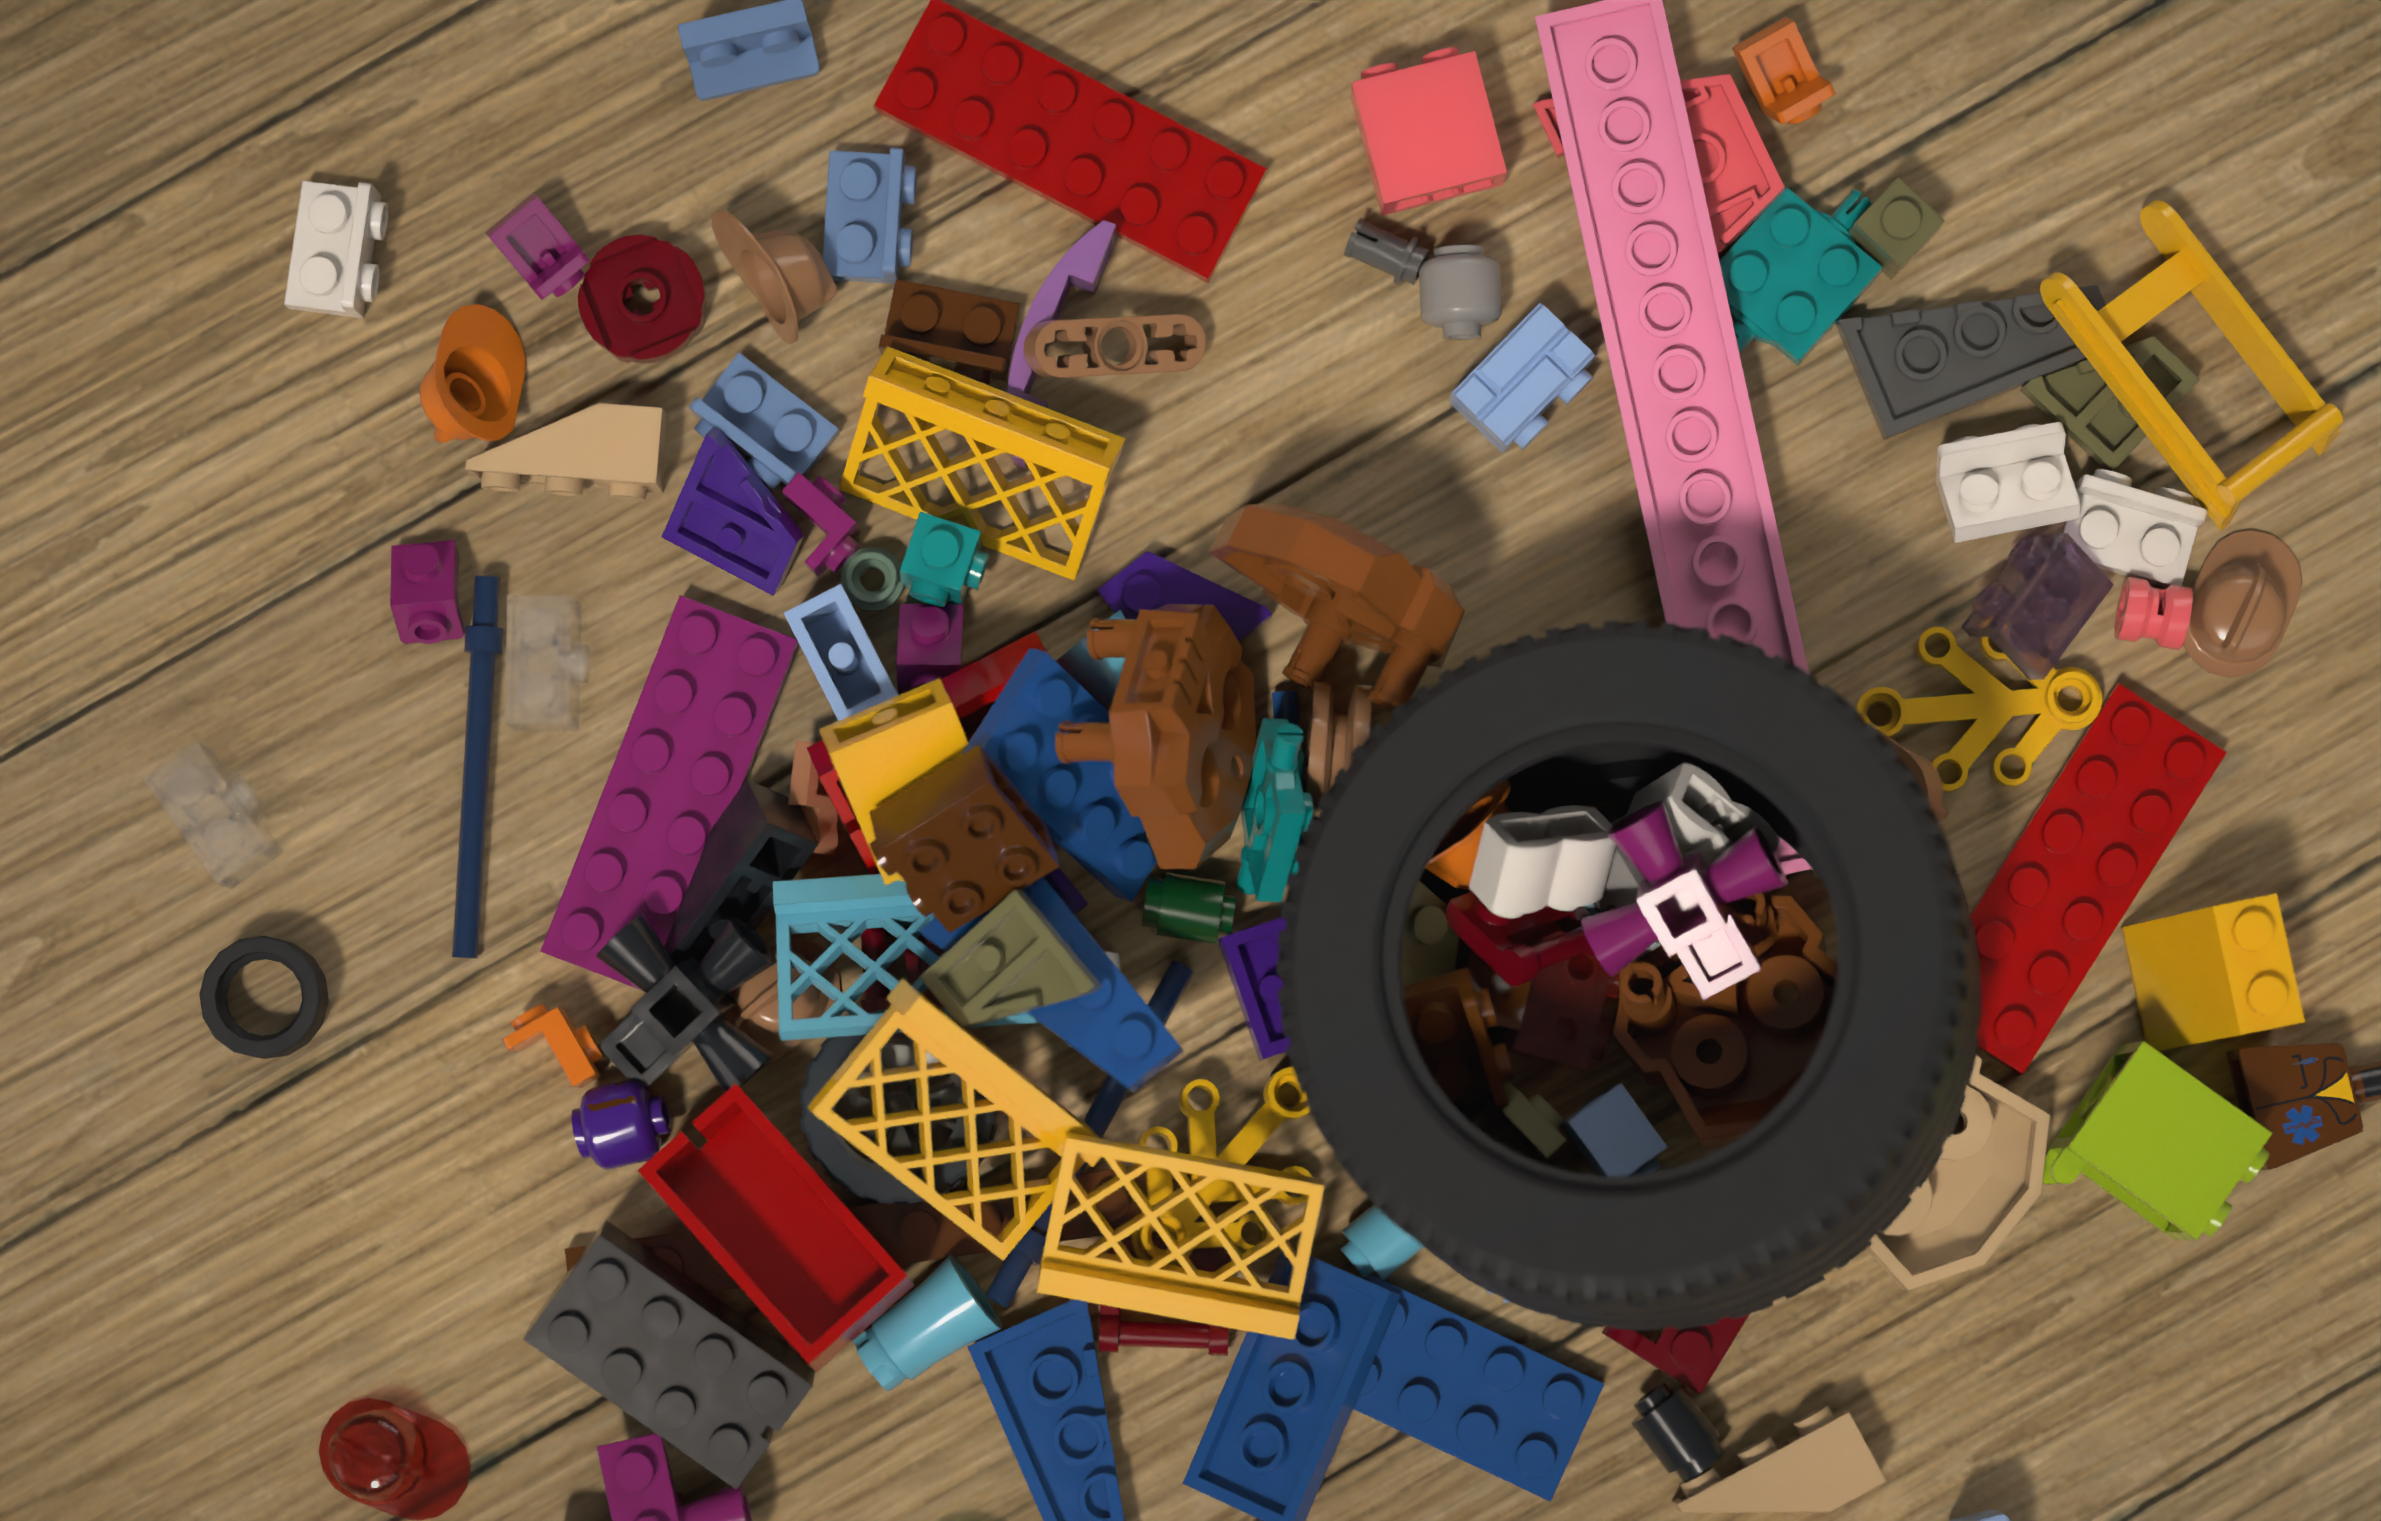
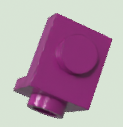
M534 192L485 232L541 300L551 293L555 297H560L571 290L584 277L585 272L581 268L590 261V258Z
M798 472L782 492L793 506L827 534L826 538L805 560V564L817 577H820L827 568L836 573L844 566L848 558L857 551L860 544L854 538L861 530L857 523L841 509L848 500L834 486L820 475L811 483Z
M455 540L392 545L390 607L400 641L405 644H432L442 640L461 639L464 636V624L458 606L459 554Z
M900 604L896 658L899 695L940 678L941 680L962 669L965 621L964 604H945L943 607L931 604Z

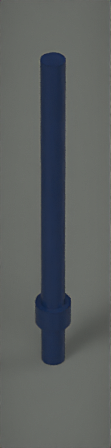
M475 576L472 626H466L464 652L470 653L452 947V957L478 959L496 655L503 654L504 629L498 627L501 578L494 576Z
M1171 961L1147 1004L1164 1026L1194 974L1190 968L1177 961ZM1110 1075L1105 1079L1083 1119V1122L1100 1138H1103L1129 1091ZM1086 1161L1074 1175L1078 1181L1088 1165ZM1069 1189L1068 1199L1072 1193L1071 1189ZM1053 1201L1008 1254L985 1294L988 1299L996 1304L1008 1308L1031 1265L1039 1266Z

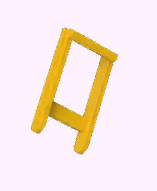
M2154 200L2141 209L2140 222L2144 232L2166 259V262L2099 311H2096L2079 287L2068 276L2059 272L2051 274L2041 282L2040 293L2045 305L2201 507L2208 510V516L2218 529L2222 531L2230 525L2242 500L2311 447L2318 456L2325 453L2341 431L2339 428L2343 423V416L2336 406L2330 403L2326 404L2178 213L2166 202ZM2189 292L2194 295L2295 425L2294 429L2229 478L2224 476L2121 343Z

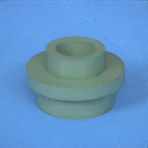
M874 547L861 549L851 555L845 562L841 572V585L851 603L857 608L870 612L887 609L899 599L904 589V584L901 583L900 577L901 564L893 554L884 549ZM871 569L880 570L885 575L883 587L874 592L865 590L861 585L862 576Z

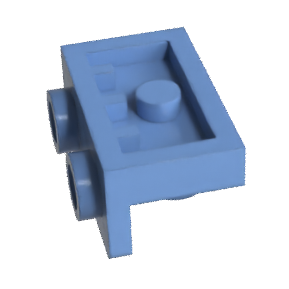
M784 0L677 25L682 48L690 65L695 92L700 101L809 78L820 73L810 22L803 0Z
M890 147V154L846 151L829 152L822 259L833 280L895 284V280L899 279L900 266L911 267L913 229L902 228L904 204H915L917 167L906 166L907 159L903 148Z
M740 353L736 355L704 398L701 400L696 397L689 406L694 416L700 420L694 427V430L703 438L713 427L723 431L734 447L750 458L747 462L761 481L772 490L780 482L787 486L798 472L806 478L841 433L839 428Z

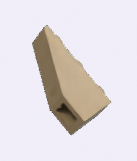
M598 403L467 459L465 470L474 479H482V489L491 491L519 492L520 482L545 484L544 492L557 496L580 497L583 496V487L607 488L608 497L612 499L645 501L647 491L663 492L669 417L664 409L660 407Z
M1828 1405L1795 1421L1793 1424L1798 1433L1775 1445L1772 1437L1768 1436L1739 1451L1737 1456L1741 1464L1718 1475L1713 1466L1705 1469L1689 1481L1682 1482L1680 1486L1684 1494L1672 1500L1676 1510L1681 1513L1831 1512L1887 1481L1851 1414L1845 1410H1839L1832 1414Z

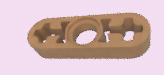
M1184 314L1046 320L1033 326L1024 341V357L1028 366L1036 374L1047 378L1187 371L1201 361L1206 350V336L1202 326L1194 318ZM1114 327L1121 329L1129 340V352L1126 358L1116 365L1107 361L1101 350L1103 336ZM1173 331L1177 336H1184L1185 347L1184 349L1175 350V354L1171 350H1148L1147 338L1169 337L1173 335ZM1056 334L1057 341L1060 342L1083 341L1084 354L1058 356L1056 362L1055 357L1045 356L1044 347L1045 343H1051L1055 340Z

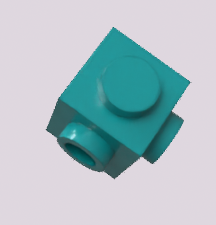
M920 512L900 568L901 583L904 584V588L910 589L909 595L935 606L943 607L946 601L953 604H963L969 587L976 590L979 589L990 554L981 551V531Z

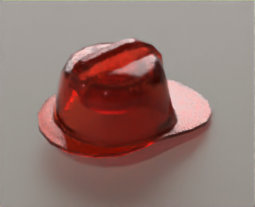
M373 1398L349 1402L333 1413L322 1430L318 1450L322 1471L335 1489L350 1499L397 1517L418 1521L438 1517L455 1506L467 1488L471 1468L467 1449L455 1431L435 1419L389 1401Z

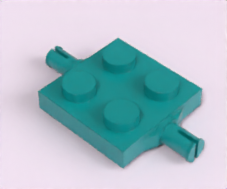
M1786 187L1785 191L1759 216L1720 260V266L1731 316L1735 321L1733 325L1739 353L1755 338L1757 341L1774 346L1794 364L1799 366L1835 326L1837 321L1845 315L1880 276L1883 267L1860 249L1849 233L1853 224L1872 205L1867 197H1864L1861 201V192L1853 189L1851 194L1833 214L1828 216L1826 213L1811 208Z
M1263 718L1253 754V768L1240 812L1244 831V847L1241 851L1240 859L1242 863L1236 878V883H1238L1236 887L1242 893L1255 894L1256 901L1282 902L1290 873L1297 874L1299 867L1295 856L1300 845L1301 832H1306L1305 830L1310 819L1313 817L1311 794L1302 793L1301 788L1304 758L1300 745L1304 738V735H1302L1303 731L1298 726L1289 724L1288 719Z

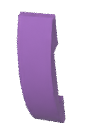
M1103 220L1088 231L1067 251L1042 284L1025 317L1015 345L1009 371L1007 393L1048 408L1047 401L1029 395L1037 374L1028 366L1025 360V338L1030 329L1036 324L1046 320H1058L1071 286L1095 295L1117 238L1116 224ZM1045 343L1044 351H1046L1049 343ZM1012 455L1014 465L1027 470L1028 466L1024 459Z

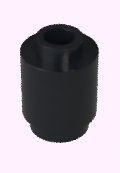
M1663 1382L1646 1393L1634 1404V1407L1640 1414L1631 1424L1667 1472L1672 1473L1675 1471L1683 1482H1687L1700 1474L1724 1454V1449L1716 1440L1720 1433L1683 1385L1670 1390L1666 1383Z

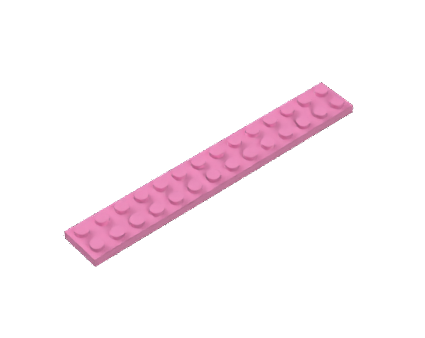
M1603 0L1536 16L1537 29L1666 623L1677 624L1679 627L1705 629L1710 634L1709 637L1718 639L1720 634L1734 637L1735 640L1747 644L1751 643L1762 648L1766 652L1765 656L1774 658L1775 655H1778L1809 673L1663 0ZM1778 837L1780 841L1775 855L1784 875L1812 869L1807 861L1788 843Z

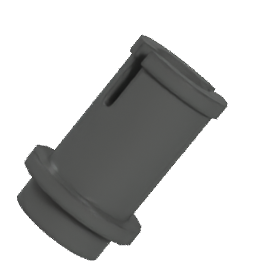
M1360 218L1355 225L1357 232H1352L1349 237L1344 256L1352 257L1395 276L1394 283L1399 286L1404 281L1415 285L1419 279L1420 266L1427 261L1430 252L1428 249L1420 246L1421 240L1413 237L1411 241L1405 240Z

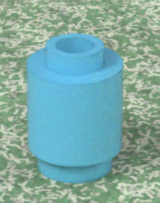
M1373 1205L1342 1230L1349 1242L1340 1250L1364 1279L1375 1272L1383 1281L1419 1252L1423 1246L1398 1228Z

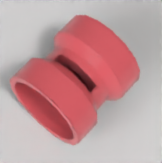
M2126 577L2120 592L2115 616V639L2136 642L2144 637L2154 639L2159 647L2181 650L2187 635L2192 612V588L2170 585L2166 589L2153 588L2148 580Z

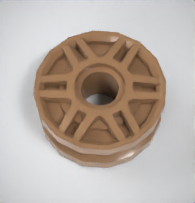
M1314 682L1313 696L1308 715L1304 765V793L1311 794L1313 817H1319L1322 812L1318 804L1324 793H1328V790L1334 784V777L1341 768L1345 771L1348 770L1354 762L1351 757L1353 751L1358 745L1362 746L1371 736L1370 732L1373 726V721H1371L1372 701L1367 696L1372 690V686L1356 685L1351 696L1348 712L1341 713L1334 712L1331 684L1327 682Z

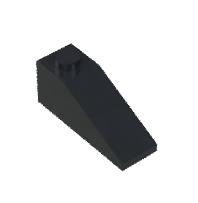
M747 779L714 824L664 946L675 965L693 956L700 963L732 916L743 920L756 931L774 906L773 882L793 880L819 843L802 808L788 805L789 797Z

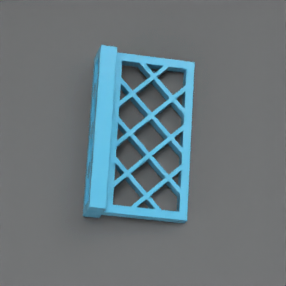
M881 874L773 882V905L776 914L779 1034L781 1041L867 1035L884 1013L868 1014L854 1002L877 979L892 991L899 981L885 970L907 948L912 950L930 966L941 958L917 940L921 935L919 930L932 921L935 916L931 914L924 917L916 909L907 893L906 882L898 880L885 886ZM901 926H910V927H909L907 930H905V929L902 928ZM883 927L897 940L874 962L852 943L866 929ZM839 930H846L842 935L837 932ZM819 932L833 944L811 966H808L792 953L791 934ZM843 952L866 970L844 994L821 976ZM792 968L801 974L793 984ZM921 978L912 985L922 994L928 989V986ZM811 984L835 1002L820 1018L794 1020L793 1002ZM942 1009L950 1015V1013L946 1009ZM846 1011V1012L849 1013L851 1016H841V1015ZM1023 1012L971 1027L1038 1022ZM898 1028L894 1033L902 1031Z

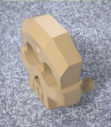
M1977 1055L1960 1112L1964 1119L1962 1130L1956 1135L1951 1134L1950 1138L1947 1137L1942 1146L1943 1153L1923 1186L1915 1189L1910 1196L1911 1202L1905 1210L1901 1212L1884 1233L1880 1230L1870 1240L1872 1244L1866 1249L1894 1281L1906 1291L1984 1265L2041 1195L2050 1114L1979 1074L1982 1059Z

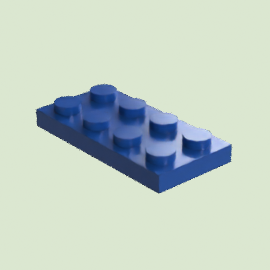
M1029 648L962 754L980 744L1048 826L1052 839L1115 897L1132 902L1157 863L1140 817H1132L1117 791L1114 784V765L1111 761L1061 763L1055 748L1056 732H1060L1058 728L1059 723L1062 721H1072L1073 723L1110 722L1109 712L1046 652Z
M1283 1251L1279 1255L1268 1283L1289 1286L1293 1265ZM1310 1256L1299 1305V1320L1295 1339L1247 1331L1182 1484L1262 1521H1306L1401 1295Z
M1370 1274L1367 1281L1401 1296L1353 1409L1551 1502L1604 1383Z

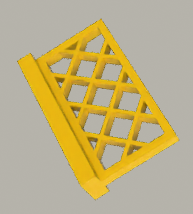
M887 346L868 377L863 394L865 402L839 490L916 520L919 513L923 512L981 531L983 546L1074 581L1079 573L1125 438ZM880 404L904 412L913 428L890 437L877 416ZM947 429L963 435L972 451L949 460L934 434ZM872 435L875 443L868 445L870 436ZM920 439L934 466L911 474L897 448ZM1006 452L1024 459L1032 474L1008 483L994 457ZM883 454L897 480L881 484L859 475L862 462ZM980 463L994 488L970 497L956 471ZM1068 476L1092 485L1089 498L1067 506L1053 480ZM942 477L956 502L945 507L930 503L918 485ZM1039 486L1053 511L1029 519L1015 494ZM1001 500L1015 525L1003 530L989 526L977 508ZM1083 515L1080 525H1078L1074 517ZM1061 523L1073 544L1070 555L1067 556L1046 548L1036 531Z
M902 978L886 998L892 1005L807 1107L832 1129L1001 1260H1004L1053 1201L1061 1164L1060 1160L1045 1179L1024 1182L1022 1151L1049 1147L1062 1157L1067 1132L1100 1137L1087 1124L965 1027H960L954 1018ZM899 1028L914 1041L915 1065L881 1070L880 1049ZM926 1050L940 1062L927 1063ZM869 1064L870 1072L861 1073ZM956 1073L961 1077L963 1103L929 1108L928 1076ZM916 1078L918 1109L884 1114L882 1083ZM871 1085L873 1116L845 1120L831 1109L848 1088ZM974 1088L987 1099L974 1101ZM1004 1111L1009 1118L1010 1140L977 1145L975 1114ZM964 1116L965 1147L932 1152L930 1121ZM919 1123L921 1153L899 1157L891 1156L887 1152L885 1127ZM1021 1126L1034 1136L1022 1138ZM874 1129L875 1142L861 1131ZM1011 1153L1012 1184L980 1188L978 1158ZM1077 1153L1073 1174L1075 1175L1085 1161L1094 1167L1101 1157ZM966 1160L968 1190L940 1194L935 1190L933 1165ZM922 1167V1179L909 1170V1168ZM1032 1194L1025 1203V1195ZM1013 1197L1014 1217L996 1237L982 1226L981 1202ZM969 1204L970 1216L958 1208L957 1205Z
M1067 1132L1045 1245L1043 1246L1039 1266L1037 1293L1294 1340L1299 1320V1305L1325 1187L1324 1179ZM1082 1153L1104 1157L1117 1176L1087 1194L1073 1174L1076 1154ZM1120 1161L1131 1162L1136 1164L1132 1165L1128 1169H1125V1167L1122 1165ZM1151 1167L1169 1169L1181 1188L1152 1206L1133 1179ZM1185 1173L1196 1174L1200 1176L1190 1181L1188 1177L1185 1175ZM1216 1179L1233 1181L1245 1197V1200L1216 1218L1197 1191ZM1248 1184L1264 1188L1254 1193ZM1124 1185L1143 1212L1116 1230H1113L1095 1203ZM1069 1189H1071L1078 1201L1066 1208ZM1280 1191L1307 1195L1303 1216L1281 1230L1262 1205L1263 1202ZM1189 1197L1207 1224L1177 1242L1159 1216ZM1253 1209L1271 1236L1242 1254L1224 1230V1227ZM1084 1210L1087 1211L1105 1236L1086 1249L1059 1244L1062 1225ZM1151 1222L1168 1246V1249L1150 1261L1133 1258L1121 1240ZM1300 1232L1295 1251L1288 1239ZM1215 1234L1233 1260L1215 1272L1197 1270L1185 1252ZM1112 1246L1118 1255L1104 1253V1251ZM1279 1246L1293 1265L1289 1286L1262 1282L1249 1264ZM1176 1258L1182 1267L1169 1265L1168 1263ZM1241 1270L1246 1279L1232 1275Z

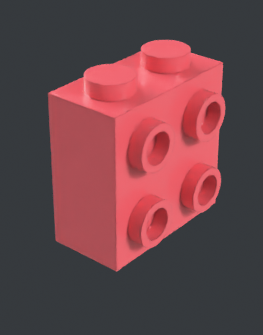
M1456 47L1440 49L1424 55L1421 58L1423 63L1421 65L1398 70L1396 63L1381 64L1360 73L1361 80L1352 82L1350 97L1381 216L1504 185L1507 169L1475 51L1460 55Z

